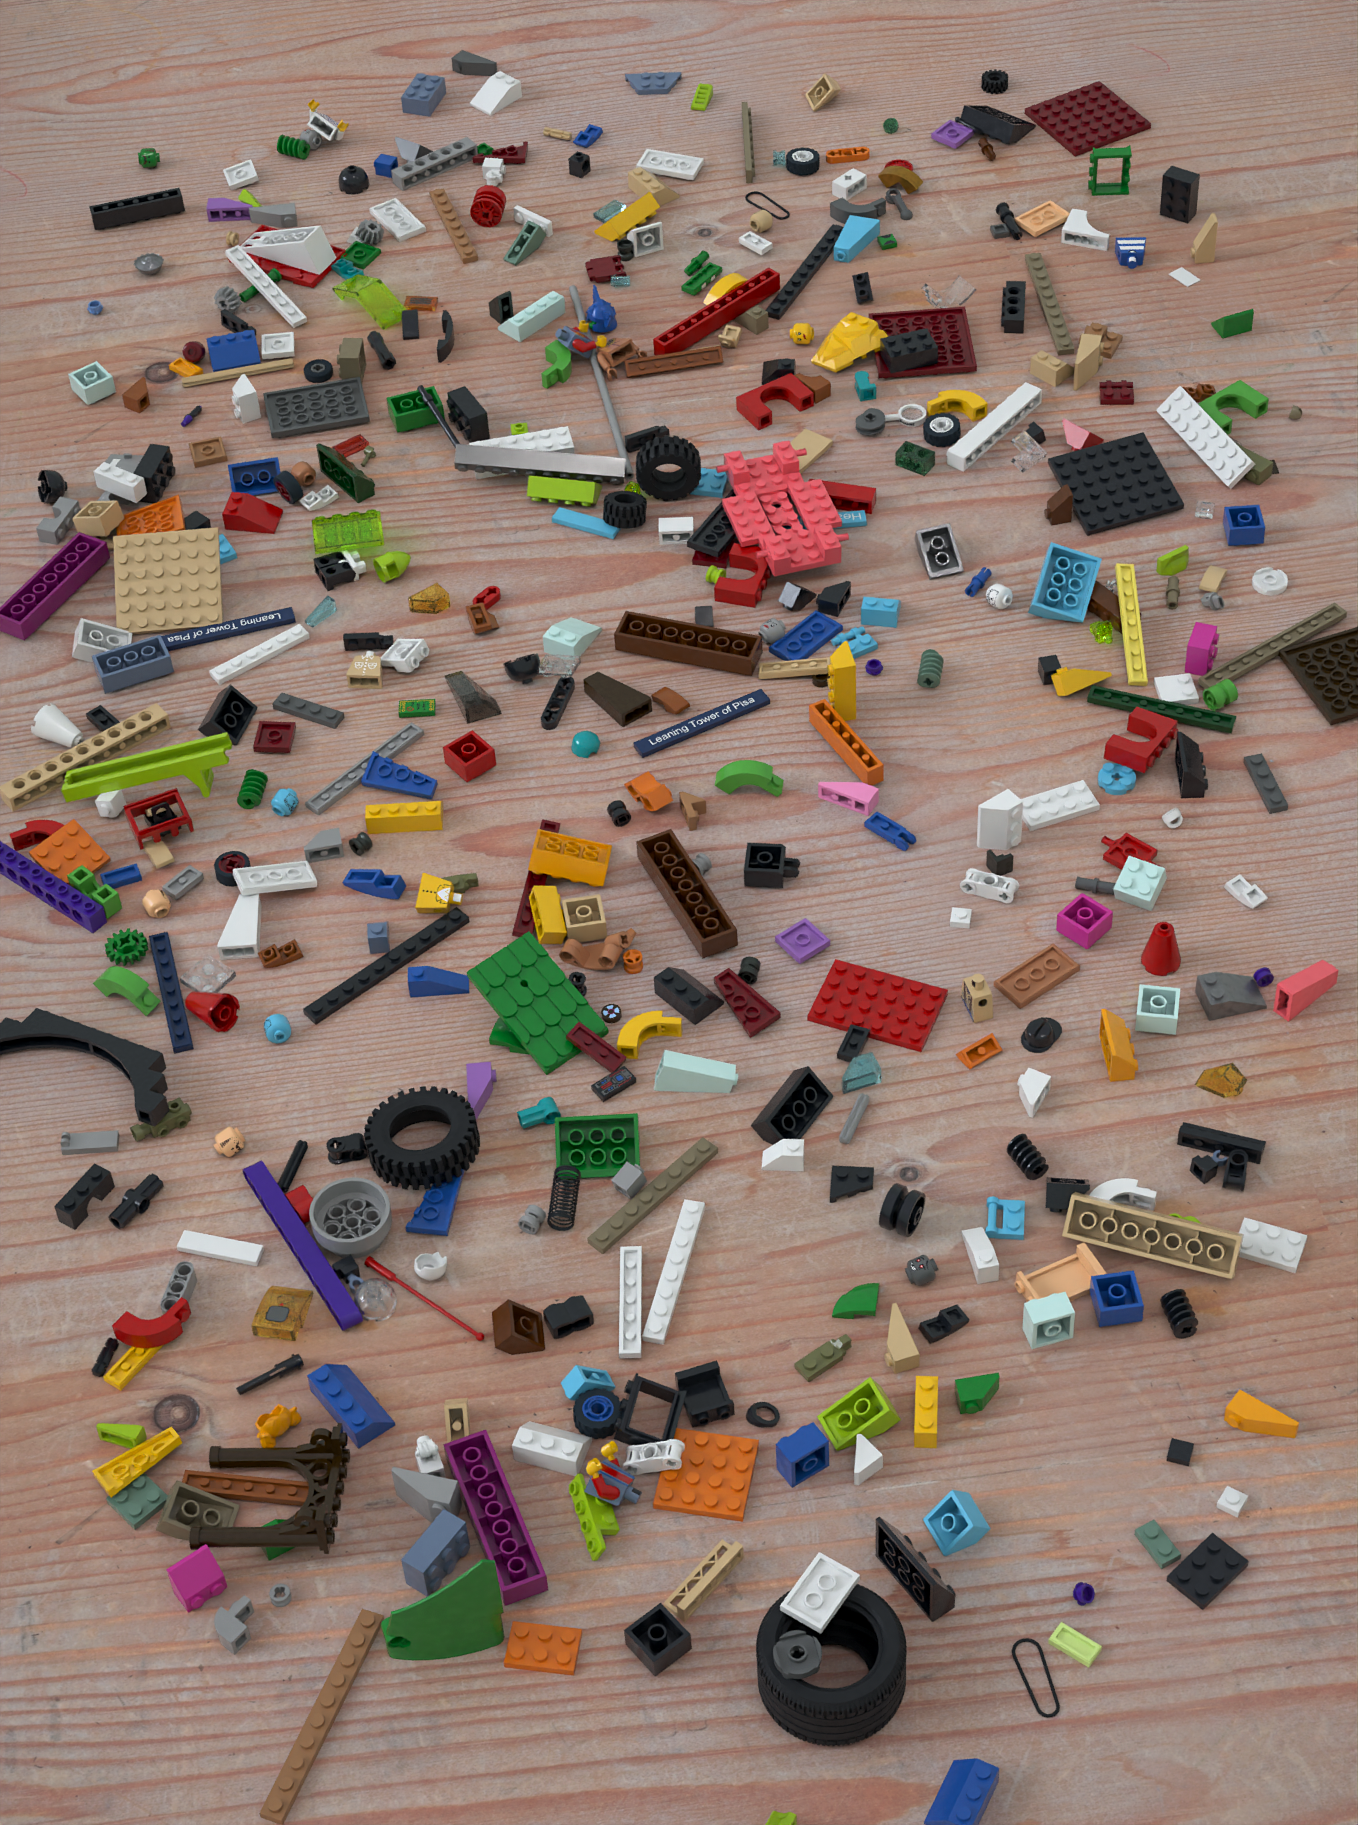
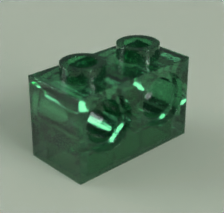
M905 441L895 452V465L925 476L935 465V451Z

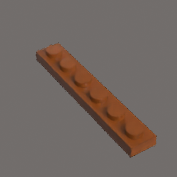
M721 346L625 360L624 364L627 378L719 364L724 361Z
M185 1470L182 1479L183 1483L220 1498L303 1506L309 1490L308 1483L303 1481Z

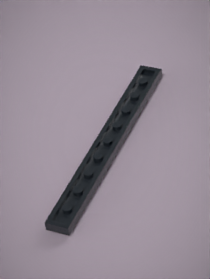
M832 224L765 310L768 312V317L777 320L781 319L833 252L834 245L844 227Z
M458 907L454 908L303 1008L304 1015L317 1025L470 922L469 917Z

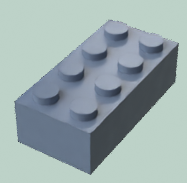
M161 635L92 656L95 672L105 694L174 672L170 654Z

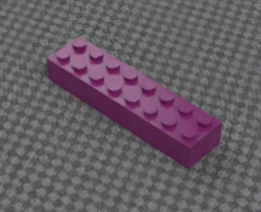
M78 532L0 607V631L25 641L110 559L107 542Z
M487 1430L443 1444L447 1463L454 1480L458 1481L461 1498L486 1560L495 1561L501 1598L504 1605L507 1606L548 1591L546 1573Z

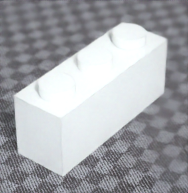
M103 462L93 471L96 485L100 489L135 503L147 494L143 477Z

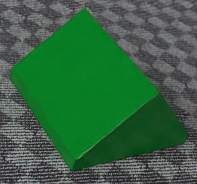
M1250 309L1222 317L1212 322L1211 325L1222 339L1252 331L1254 310Z

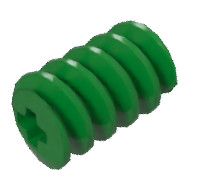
M282 134L278 138L277 151L280 154L304 160L309 155L310 145L306 144L305 140L295 139L294 137L290 138L289 136L285 137Z
M254 769L246 771L239 796L237 797V803L242 808L253 809L261 804L266 783L268 782L267 775Z

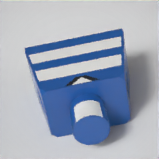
M1146 237L1116 238L1115 254L1121 266H1128L1130 269H1134L1137 266L1143 265Z

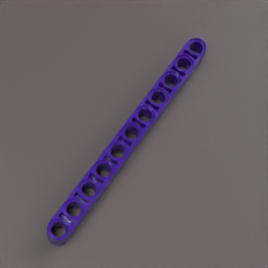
M261 1160L244 1168L242 1172L247 1183L342 1331L363 1322L358 1307L263 1161Z

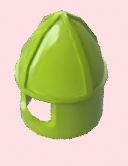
M388 551L386 554L373 559V565L380 580L385 583L400 577L407 569L411 556L401 551Z

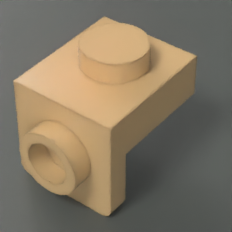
M726 324L723 334L718 336L721 345L727 348H736L742 329Z

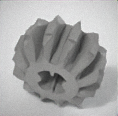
M365 219L361 222L357 231V235L360 237L359 240H364V244L369 243L370 245L372 243L377 245L382 240L384 234L382 224H378L377 221L374 222L372 219L369 221Z
M228 286L220 288L214 296L215 304L218 305V308L221 310L226 309L231 313L236 312L242 304L240 301L241 297L237 295L233 288Z

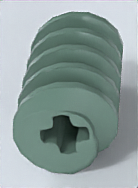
M928 649L922 653L917 683L922 687L935 688L940 684L944 659L937 651Z

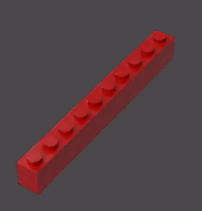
M768 267L653 339L654 355L682 352L779 291L780 273Z

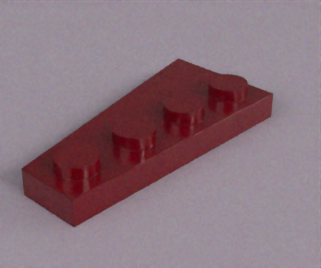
M730 968L714 977V984L750 1038L781 1018V1012Z

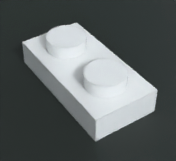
M751 231L739 237L740 244L760 255L772 249L771 242Z

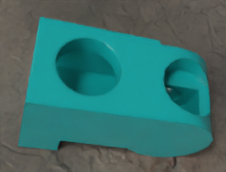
M856 372L855 389L860 402L876 399L875 383L870 384L868 372Z

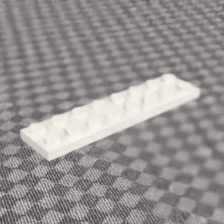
M1181 386L1156 410L1230 489L1255 465L1245 452Z

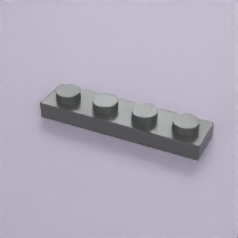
M281 693L272 704L275 710L336 729L345 718L344 712L285 693Z
M1262 753L1244 757L1243 763L1269 814L1287 811L1288 803Z

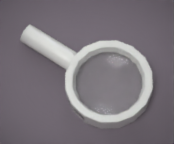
M917 404L904 405L899 409L898 414L885 415V422L899 420L904 426H920L926 420V410Z

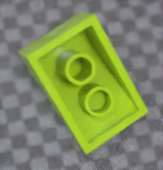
M871 1377L817 1416L837 1451L855 1445L857 1434H862L866 1439H870L884 1433L901 1420L883 1388Z

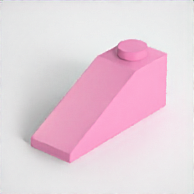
M819 782L818 797L869 816L879 802V788L862 782Z

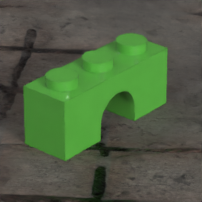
M83 865L67 875L71 887L103 906L107 919L122 909L118 892L107 884L100 887L94 874Z

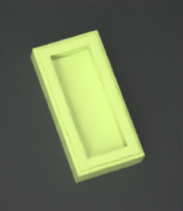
M1062 1622L1048 1640L1050 1645L1088 1668L1102 1650L1101 1645Z

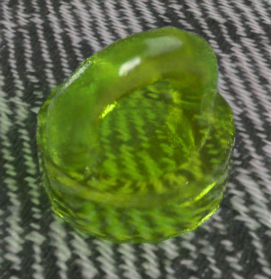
M631 481L626 485L624 491H631L642 495L638 483Z

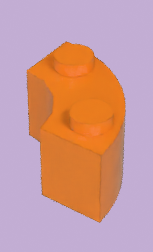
M649 771L624 784L635 801H641L644 804V808L648 811H656L673 801L669 788L665 784L657 782Z

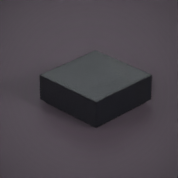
M1172 1438L1166 1461L1189 1466L1194 1443Z

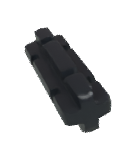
M110 1337L105 1342V1346L96 1360L97 1363L92 1368L94 1376L102 1377L106 1371L104 1368L108 1367L114 1355L113 1351H116L119 1346L117 1339Z

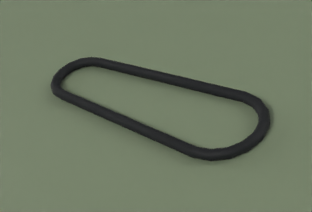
M750 192L745 197L748 203L756 206L761 210H766L760 207L759 205L753 203L752 201L748 200L749 195L760 194L787 213V216L779 217L769 212L772 216H774L777 219H786L790 215V213L786 209H784L782 206H780L779 204H777L761 192Z
M1029 1638L1016 1641L1012 1647V1656L1037 1712L1046 1718L1057 1715L1060 1705L1041 1646L1038 1642ZM1022 1642H1031L1039 1650L1056 1703V1710L1051 1714L1043 1713L1040 1710L1016 1657V1647Z

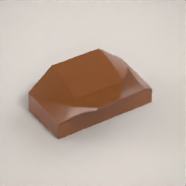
M483 603L466 606L468 620L474 634L499 628L495 615L486 611Z

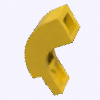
M731 273L724 276L711 288L703 303L709 305L748 279L739 273Z
M942 391L938 393V398L927 402V415L929 417L937 413L946 412L963 413L973 422L987 417L988 403L979 395L969 391Z
M663 1011L642 1013L628 1021L621 1029L617 1041V1050L626 1056V1059H638L640 1047L647 1039L654 1036L682 1037V1018L663 1017Z

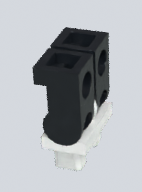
M345 548L341 552H334L313 559L315 573L327 591L333 590L336 584L359 580V574L366 572V564L364 561H360L357 550L349 553Z

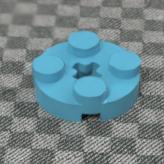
M1105 763L1098 773V785L1100 788L1102 786L1108 794L1123 795L1127 793V790H1132L1135 787L1136 774L1133 769L1117 763Z

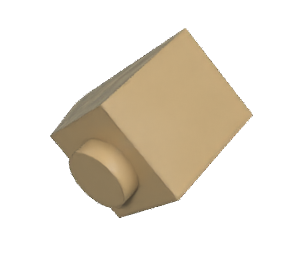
M468 1398L445 1400L447 1443L470 1435Z

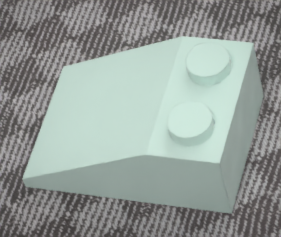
M570 617L552 625L543 635L544 652L575 663L602 631V628Z

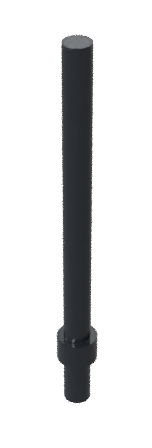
M423 385L418 386L417 390L423 397L424 404L430 408L456 449V444L460 443L434 404V399L427 393Z

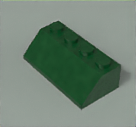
M322 444L316 445L320 471L352 499L360 503L375 495L374 481L368 478L362 470L357 469L352 462H349L343 454H340L335 449Z

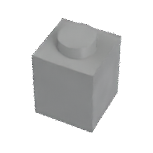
M626 1162L611 1180L615 1189L630 1200L634 1198L647 1182L644 1176L645 1171L637 1164L633 1166L629 1162Z

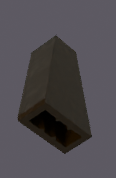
M596 672L583 679L584 692L622 727L652 712L651 697L607 675Z

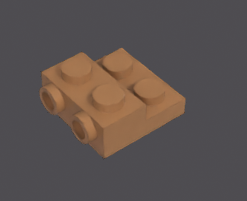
M1092 322L1090 326L1087 325L1084 334L1102 335L1101 342H1104V350L1100 356L1111 359L1122 342L1123 335L1108 332V326Z

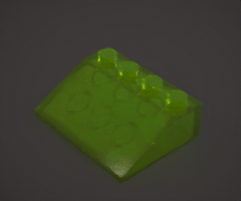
M375 509L367 510L366 513L351 512L349 515L344 516L342 514H335L329 518L319 516L312 520L315 554L384 545L380 511Z

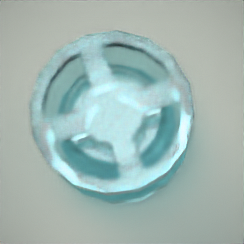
M773 150V166L778 164L786 165L785 150L781 152Z

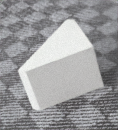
M857 1434L854 1485H860L883 1468V1455L862 1434Z

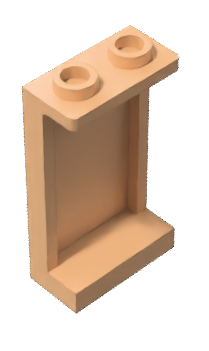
M1085 1242L1077 1245L1076 1253L1025 1276L1021 1271L1017 1272L1015 1287L1020 1294L1024 1295L1026 1302L1066 1292L1071 1302L1090 1293L1091 1276L1107 1273Z

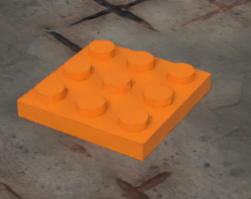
M72 819L29 851V855L40 867L68 885L70 884L67 875L81 865L94 874L111 861L107 853L75 819Z

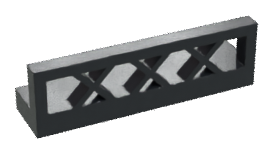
M1183 1122V1125L1180 1126L1177 1145L1210 1153L1220 1150V1155L1227 1157L1234 1150H1242L1248 1155V1162L1260 1164L1266 1141Z

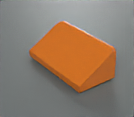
M993 1033L961 1050L956 1056L970 1070L1001 1052L1002 1048Z

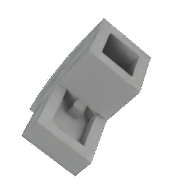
M245 1595L239 1601H235L229 1611L220 1607L214 1619L220 1643L234 1655L251 1639L248 1627L244 1622L254 1613L251 1600Z

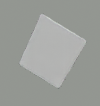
M1182 267L1169 273L1170 276L1187 287L1200 281L1199 278Z

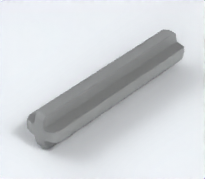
M859 1094L839 1135L841 1143H850L869 1103L868 1095Z

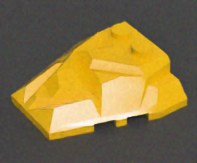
M850 312L831 328L811 359V362L836 373L854 364V359L860 356L861 359L867 357L866 353L872 350L874 352L880 351V339L888 337V335L879 329L876 321Z

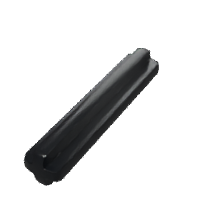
M297 1141L277 1183L284 1193L288 1191L308 1149L306 1141Z

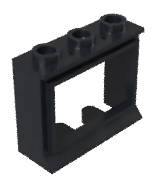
M636 1373L632 1381L628 1380L624 1392L627 1393L626 1399H622L618 1411L622 1413L620 1417L616 1418L613 1430H616L614 1439L628 1445H642L673 1439L687 1391H677L640 1377ZM639 1391L672 1403L662 1439L629 1427Z

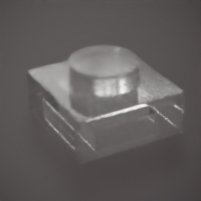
M1198 501L1195 517L1212 519L1215 503Z

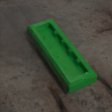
M709 262L681 286L682 291L695 296L722 273V267Z

